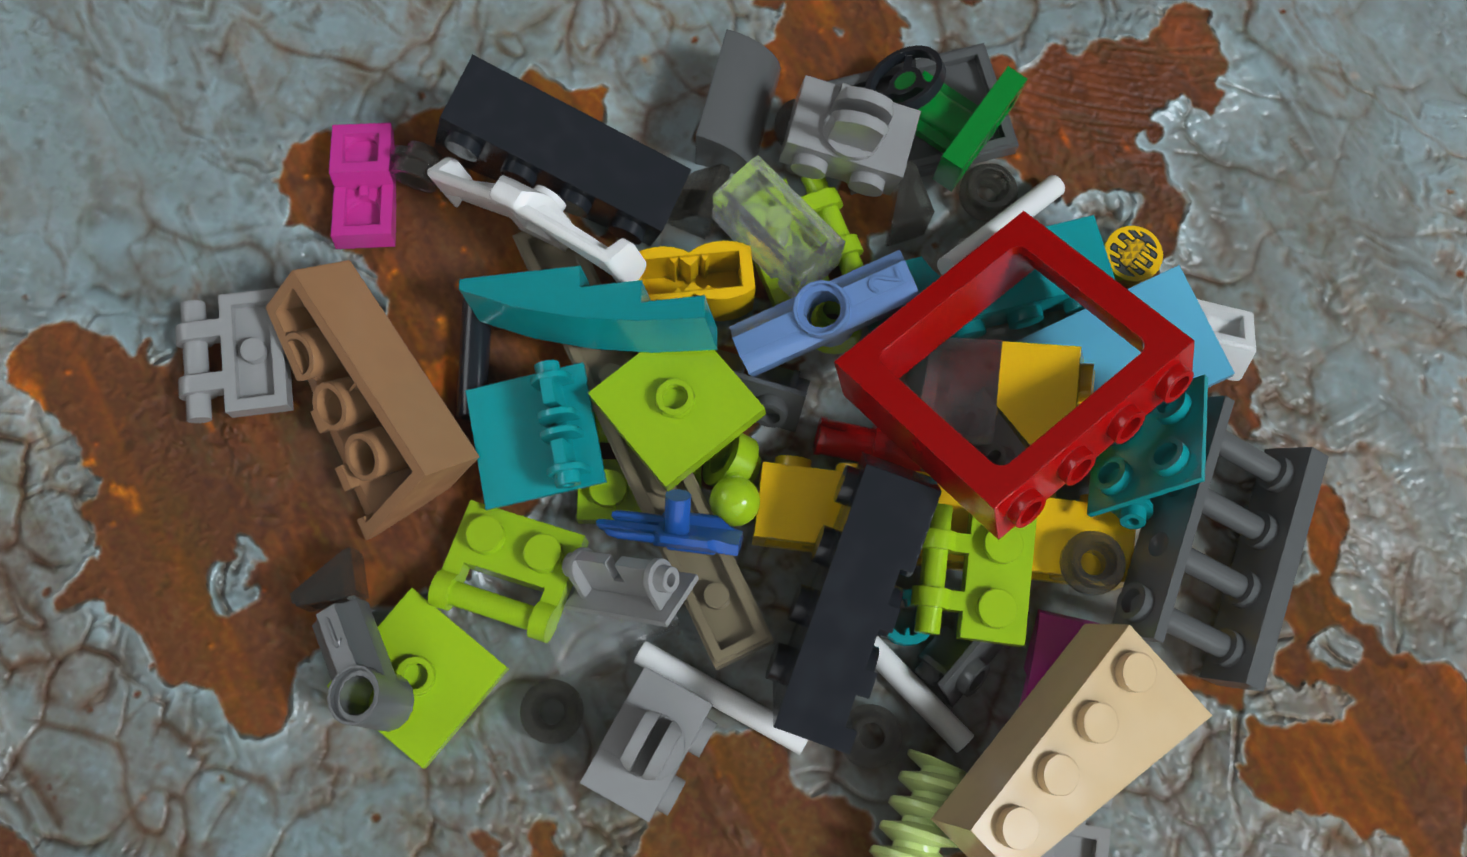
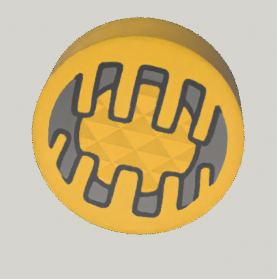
M1121 227L1114 231L1104 243L1115 280L1125 288H1131L1152 278L1161 267L1163 261L1162 246L1157 237L1143 227Z

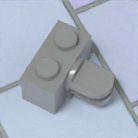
M805 75L794 102L778 162L791 165L790 168L793 172L806 178L823 179L827 176L847 182L848 187L852 191L861 195L876 197L881 196L883 193L890 196L903 179L921 111L894 103L887 96L871 89L855 87L846 83H842L840 86Z
M644 667L599 746L600 748L580 784L647 822L651 821L656 810L668 816L686 783V780L676 775L686 754L689 752L699 758L718 724L707 718L713 704L653 670Z

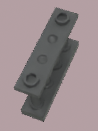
M1226 395L1208 397L1205 481L1150 498L1154 506L1153 515L1150 519L1146 520V525L1140 529L1126 579L1117 599L1116 612L1112 624H1130L1144 641L1163 643L1166 633L1206 652L1199 675L1200 678L1218 686L1264 692L1329 456L1314 447L1265 449L1263 452L1226 430L1235 401ZM1218 456L1256 476L1248 509L1209 489ZM1201 514L1240 534L1231 568L1192 548ZM1184 572L1223 592L1214 627L1174 608Z

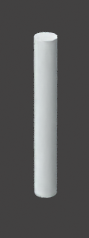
M1050 175L942 256L937 262L939 272L942 275L945 274L1021 212L1025 211L1032 217L1037 215L1064 194L1065 185L1063 181L1056 175Z
M877 635L874 646L879 647L876 670L946 743L958 753L972 740L974 734Z
M645 641L634 660L635 664L642 668L647 667L712 703V707L796 754H801L808 740L774 728L772 710L648 641Z

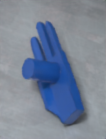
M674 489L665 493V512L662 515L615 510L611 514L614 520H596L597 527L605 531L608 536L622 540L653 543L654 546L666 547L668 550L738 556L743 539V531L729 526L722 518L716 515L691 513V494L681 489Z

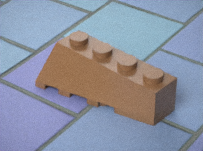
M350 260L296 269L290 272L265 308L296 380H307L313 392L312 404L314 409L310 413L319 433L329 431L343 462V465L335 468L344 491L354 489L366 515L357 519V522L365 540L376 537L450 489L480 456Z

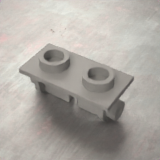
M585 547L577 548L574 552L568 553L562 563L564 575L569 577L576 589L564 605L567 610L668 627L699 580L697 574L678 572L675 567L671 566L668 560L663 558L647 560L621 556L615 562L611 554L594 552L592 549Z

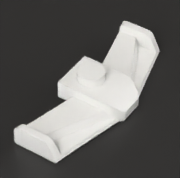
M451 157L444 158L428 169L427 175L455 207H458L462 201L509 217L520 230L563 251H566L569 247L612 275L617 283L638 281L646 269V261L633 243L621 238L611 246H605L573 225L563 212L566 208L565 202L553 191L542 185L537 184L534 188H531L505 175L500 176L496 183L474 181L459 161Z

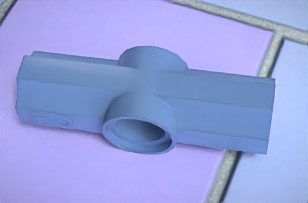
M897 250L831 281L818 280L810 282L799 291L796 297L729 326L741 360L749 375L755 377L822 346L833 347L841 345L851 337L853 332L893 315L920 293L901 251ZM827 301L840 304V315L833 324L823 328L812 325L811 316L816 306Z

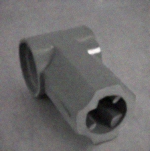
M356 598L344 603H334L317 613V620L312 627L332 680L328 690L327 701L329 711L334 719L345 725L390 732L400 728L413 711V688L407 679L399 674H395L369 603ZM374 690L373 702L369 707L370 695Z

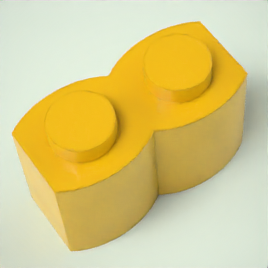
M714 241L698 246L690 252L667 246L651 247L639 251L646 261V269L639 280H642L651 301L705 295L715 321L733 320L753 310L755 279L751 246L736 241Z

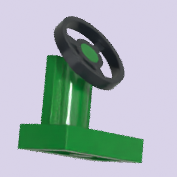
M922 45L902 48L888 55L875 66L866 81L865 88L876 91L877 85L883 76L893 67L904 62L903 69L892 77L889 88L881 94L890 98L894 103L921 111L915 135L943 153L932 179L952 192L1014 107L1028 78L1007 66L978 106L944 83L946 67L936 50ZM915 58H927L936 63L934 76L925 70L921 73L916 67Z

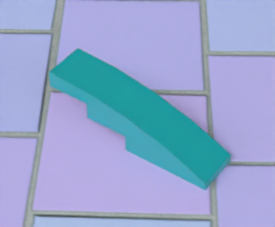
M581 265L464 278L459 281V291L480 322L530 338L589 349L660 353L717 350V326L705 295L651 301L642 280L591 286Z

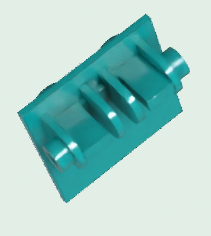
M558 360L541 361L534 365L535 374L465 390L475 450L480 456L477 462L486 510L607 483L592 401L588 395L590 391L583 362L560 368Z
M1205 374L1193 378L1187 390L1178 399L1171 403L1163 401L1148 413L1142 426L1132 438L1123 444L1114 442L1096 457L1095 464L1090 473L1087 515L1093 517L1111 511L1120 518V524L1123 527L1140 529L1146 525V520L1150 519L1153 515L1154 506L1150 498L1205 481L1208 377Z

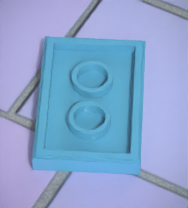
M1180 265L1128 289L1195 340L1193 378L1205 374L1208 377L1209 388L1233 377L1235 373ZM1087 309L1015 341L1082 347L1084 363L1094 364V392L1141 353Z

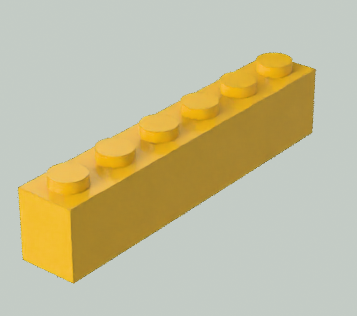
M792 455L776 456L775 463L763 462L758 487L760 507L754 520L752 545L812 553L822 526L826 525L833 528L842 505L834 502V495L846 465L856 468L858 464L839 463L836 464V471L811 468L812 461L810 459ZM916 471V472H919V473H922V474H924V475L929 476V475H928L927 473H925V472ZM939 485L942 492L938 503L953 506L951 530L967 534L969 512ZM1055 492L1046 500L1043 510L1037 516L1031 580L1107 590L1120 589L1124 585L1135 549L1136 529L1123 527L1120 524V518L1111 511L1093 517L1087 515L1089 494L1080 495L1079 501L1056 498ZM923 550L920 552L916 566H921ZM948 554L947 570L963 571L964 556Z

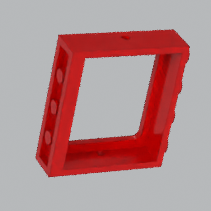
M1023 211L835 360L834 364L843 395L999 540L1013 527L1023 528L1035 520L1043 510L1046 500L1064 484L1072 486L1081 481L1094 466L1096 457L1114 442L1123 444L1132 438L1142 426L1145 416L1161 402L1171 403L1187 390L1194 377L1192 369L1195 340L1027 212ZM1036 269L1141 353L1011 462L1005 465H996L899 378Z

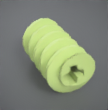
M909 749L907 755L921 768V771H901L899 773V781L912 794L911 796H890L888 803L902 816V820H882L880 822L879 828L893 843L892 846L872 845L869 853L874 857H943L939 853L941 847L958 848L931 818L967 773L931 755Z

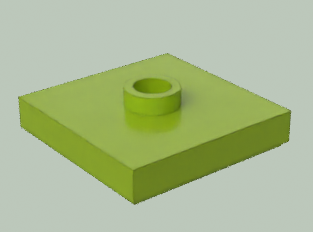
M715 350L660 353L640 352L588 392L592 402L666 491L673 489L766 415L765 407Z
M411 588L381 622L378 629L395 674H399L407 679L413 688V711L400 728L390 732H379L422 769H426L509 671V668L438 608L429 605L428 600L419 592ZM374 690L370 695L369 707L373 702Z

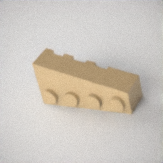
M1084 624L931 820L967 857H1041L1213 715L1130 624Z

